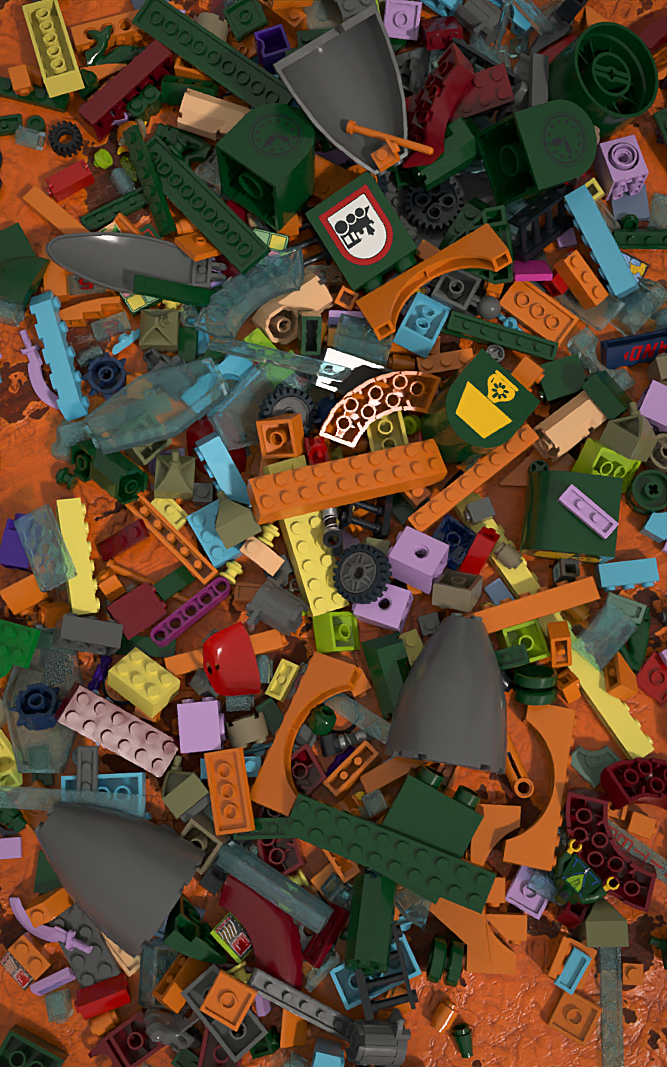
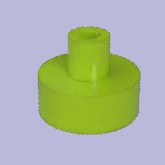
M100 149L94 154V165L97 168L107 169L113 164L111 155L105 149Z
M409 415L403 418L407 434L412 435L420 431L421 420L416 415Z

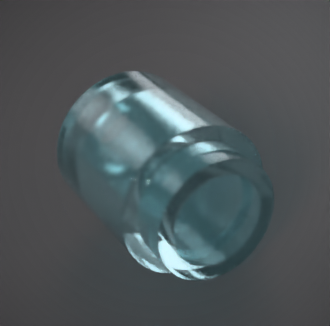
M115 168L111 172L110 180L120 194L124 196L135 190V184L125 168Z
M183 304L180 307L179 315L182 324L186 327L196 326L199 322L197 307Z
M92 345L79 352V357L76 360L81 368L85 367L88 370L90 366L88 360L94 361L98 357L103 358L104 353L99 345Z
M258 655V659H256L260 683L269 684L273 676V660L269 659V655Z

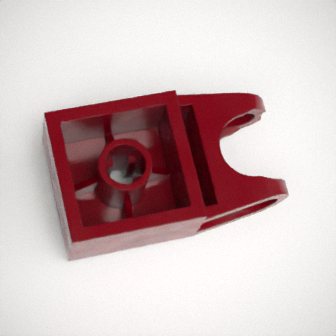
M148 1005L107 1034L88 1053L89 1058L99 1054H106L112 1060V1067H137L163 1048L165 1045L160 1042H153L146 1034L143 1020L145 1012L149 1009ZM138 1035L141 1037L140 1041L136 1038Z

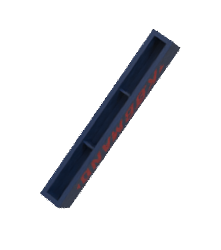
M667 329L600 341L601 363L606 369L611 370L622 366H634L638 363H651L657 355L667 353Z

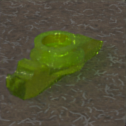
M124 155L120 161L122 167L133 181H138V175L133 162L129 161L128 157L126 158Z

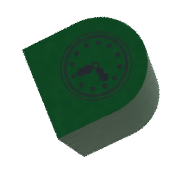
M562 99L514 112L474 135L497 206H507L534 197L581 176L592 165L597 151L596 132L589 116L577 104Z
M269 103L258 106L249 111L215 145L221 192L279 232L313 195L315 189V131L311 121L300 109L283 103Z

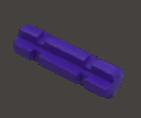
M102 655L101 663L97 665L92 681L87 686L88 689L98 691L99 683H102L109 669L107 667L111 665L113 660L112 657Z

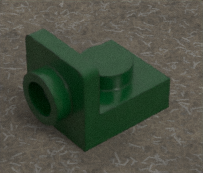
M81 69L80 73L85 88L78 90L81 99L87 101L100 88V85L97 81L98 77L94 72Z
M276 1026L270 1027L268 1033L250 1049L253 1059L273 1054L280 1048L281 1036Z

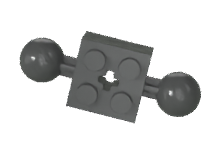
M462 269L442 274L440 278L436 277L420 287L431 286L435 288L431 298L451 308L450 313L453 310L466 314L471 305L477 308L481 318L491 320L496 318L501 310L500 302L496 297L484 296L481 298L475 295L482 279Z

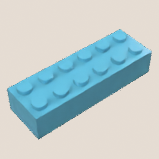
M585 184L564 196L567 201L564 205L571 216H575L572 219L574 225L580 232H583L581 238L588 248L591 247L592 251L589 253L593 261L600 265V268H598L600 275L605 281L608 280L609 282L606 286L610 294L621 299L639 289L640 287Z

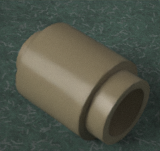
M502 542L493 553L496 555V559L509 570L512 567L516 569L523 562L520 559L522 554L509 543Z

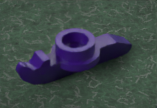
M349 746L343 753L336 756L327 769V775L330 776L353 753L354 746Z

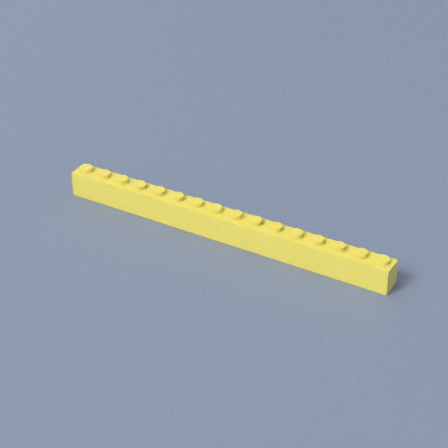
M473 491L453 508L474 539L483 526L488 529L494 528L496 533L500 535L489 557V561L516 600L519 599L518 595L530 592V595L538 593L537 589L541 588L537 583L538 578L534 572L528 570L526 567L527 562L523 557L520 558L523 562L516 569L512 567L509 570L493 554L502 542L509 543L516 549L514 543L511 540H507L504 536L505 531L500 524L497 525L493 519L471 526L470 521H466L463 513L466 505L482 499L478 493L475 494ZM561 612L538 618L547 644V623L566 621V619L563 620L561 617ZM567 621L571 635L572 665L563 667L565 670L569 668L579 678L581 686L579 690L627 759L645 757L655 750L652 746L651 738L647 734H643L640 729L641 724L635 717L632 718L628 711L630 709L627 704L606 693L604 671L596 667L594 657L590 652L584 650L582 640L579 636L573 634L571 631L572 626Z

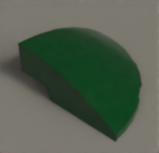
M25 256L0 263V300L9 304L12 302L26 308L32 293H36L50 260L35 256Z
M181 894L168 916L163 942L174 950L200 961L216 964H225L227 962L224 948L221 944L217 945L216 939L210 933L213 929L211 925L206 921L202 923L197 909Z

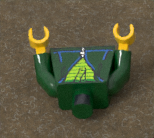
M574 838L569 840V848L564 849L560 854L554 868L555 879L553 885L558 890L555 899L561 905H564L567 901L573 905L578 902L583 905L594 903L608 894L607 891L609 889L615 890L619 887V884L615 887L609 886V881L614 877H609L606 880V884L604 886L601 885L604 881L576 853L572 855L573 852H578L582 849L581 843L577 848H572V843L576 840Z

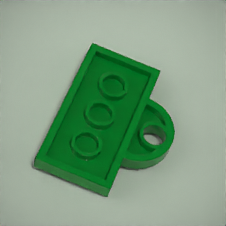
M0 619V679L10 672L13 665L29 669L41 633L40 630Z

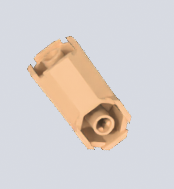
M188 88L180 106L179 112H181L182 118L178 117L177 128L213 139L215 142L217 139L220 141L252 109Z
M310 272L259 307L251 320L255 327L259 328L271 342L288 344L297 337L298 310H317L319 314H322L333 306V299L327 287L317 282L320 280L319 277Z
M584 390L533 428L534 432L539 436L533 447L543 458L547 459L550 457L552 458L550 461L555 462L609 419Z

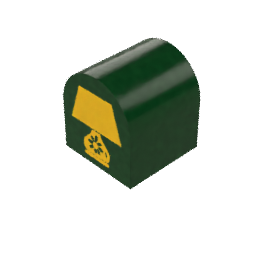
M481 349L461 366L434 396L428 413L422 414L420 424L423 441L434 439L443 462L456 466L468 465L510 440L541 401L486 351Z
M536 471L529 473L520 553L531 557L559 561L560 558L577 560L580 564L596 566L615 558L618 526L604 540L557 500L572 484L618 522L623 478L569 471Z

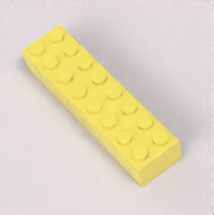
M302 455L267 465L262 469L264 475L306 467L307 463L305 456ZM316 511L278 520L302 600L309 606L308 612H306L307 617L318 616L348 606V600L341 597L342 595L337 592L338 589L334 587L336 582L333 581L332 576L336 574L333 573V568H338V566L335 565V556L328 555L324 550L323 535L325 525H323L322 512Z

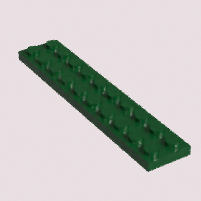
M146 0L131 21L134 26L154 40L157 39L164 47L253 109L269 103L290 105L294 100L281 80L165 0Z
M156 134L145 143L164 196L242 275L246 274L271 252L270 248Z
M301 792L297 796L284 833L480 914L483 911L497 875L495 871Z

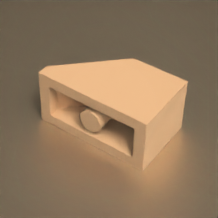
M254 536L248 538L239 550L244 556L271 576H274L284 563L280 556Z

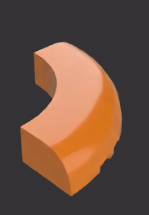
M399 371L371 378L356 386L336 403L324 420L318 434L355 448L360 436L368 428V425L376 419L399 410H413L427 414L441 377L418 371Z

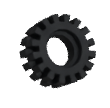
M63 121V124L57 122L58 126L53 125V130H49L50 135H48L53 151L58 156L62 154L64 158H66V154L69 157H72V153L77 155L76 150L81 151V146H83V137L79 128L70 121L68 124L66 121ZM71 135L72 140L69 143L61 144L59 142L62 136Z

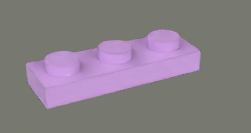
M572 484L557 500L604 540L619 525L617 521Z

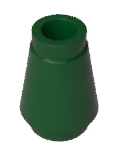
M467 1023L455 1025L452 1036L461 1057L469 1058L473 1056L472 1029L469 1028Z

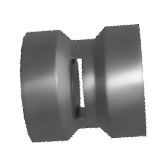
M499 345L489 346L486 352L501 364L504 358L503 348Z

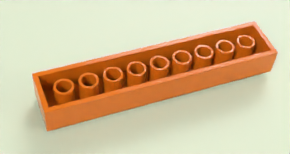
M434 439L251 478L248 480L246 491L257 524L260 525L442 483L448 472Z

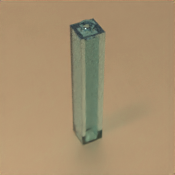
M231 841L220 848L217 853L219 858L216 862L219 867L316 934H319L326 926L334 911L333 908L236 842Z

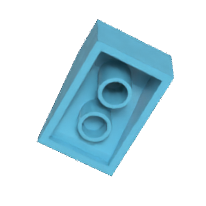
M418 292L392 342L426 359L451 308Z

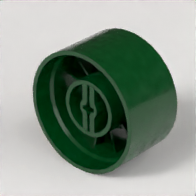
M614 22L595 23L584 30L549 63L548 102L562 99L577 104L586 112L593 125L600 129V141H604L645 113L652 106L657 95L659 83L654 58L642 39L629 28Z

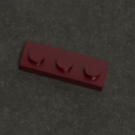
M138 519L98 543L97 547L103 562H108L109 559L117 557L147 539L150 535L143 519Z
M334 901L331 903L303 953L304 959L320 969L350 915L349 911Z

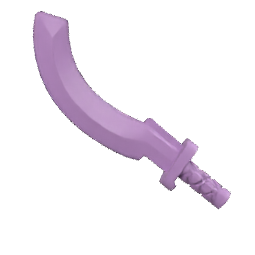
M21 330L19 333L26 348L24 350L21 349L22 355H27L30 361L28 363V374L32 387L43 402L55 409H59L56 401L59 397L48 388L43 378L41 369L43 362L38 353L40 347L39 345L33 346L27 331Z
M18 897L9 898L15 917L31 934L50 942L58 943V941L66 944L65 948L69 951H72L74 947L87 954L92 951L91 945L75 938L76 932L73 930L68 932L57 925L54 928L45 925L34 928Z

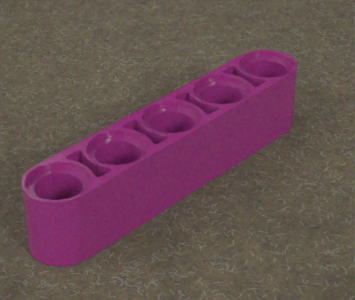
M224 577L214 579L154 627L150 633L153 643L160 648L167 646L226 599L231 593L229 581ZM219 585L227 586L224 591L217 590ZM204 597L212 598L209 603L201 602ZM193 608L196 610V613L192 616L186 614L189 609ZM174 621L181 622L178 628H172L171 624ZM159 633H164L165 638L163 640H156V636Z

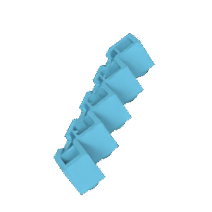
M52 290L34 296L30 300L29 307L31 314L37 318L35 328L38 338L44 344L42 352L45 363L51 368L52 374H49L53 389L58 393L59 399L56 400L58 407L67 422L88 415L90 402L88 397L84 396L81 391L82 375L79 370L76 371L73 365L76 354L74 348L69 346L66 341L68 326L59 316L61 302L57 296H54Z

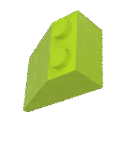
M588 438L571 472L623 478L621 493H625L642 461L630 460L597 440Z

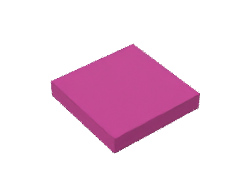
M514 260L515 281L552 280L553 273L546 260H528L526 263Z

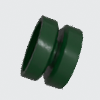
M650 469L641 472L631 481L626 490L625 498L632 511L639 515L649 516L653 512L658 513L667 506L666 474L659 470Z
M537 664L515 667L513 670V681L516 684L513 686V699L519 703L534 706L554 703L557 699V689L554 686L557 683V671L552 667Z
M434 934L427 958L426 981L438 983L443 973V982L446 986H457L464 953V942L462 940L452 938L447 947L445 936Z

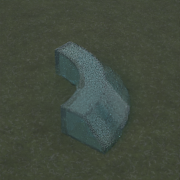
M301 246L278 250L279 254L270 257L266 255L246 274L242 275L240 273L234 278H228L221 285L223 288L217 291L215 295H211L209 305L201 309L194 322V329L217 339H235L246 319L261 305L279 295L300 291L305 277Z

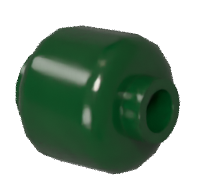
M319 706L312 711L308 719V727L315 735L324 736L332 731L337 719L333 709L328 706Z

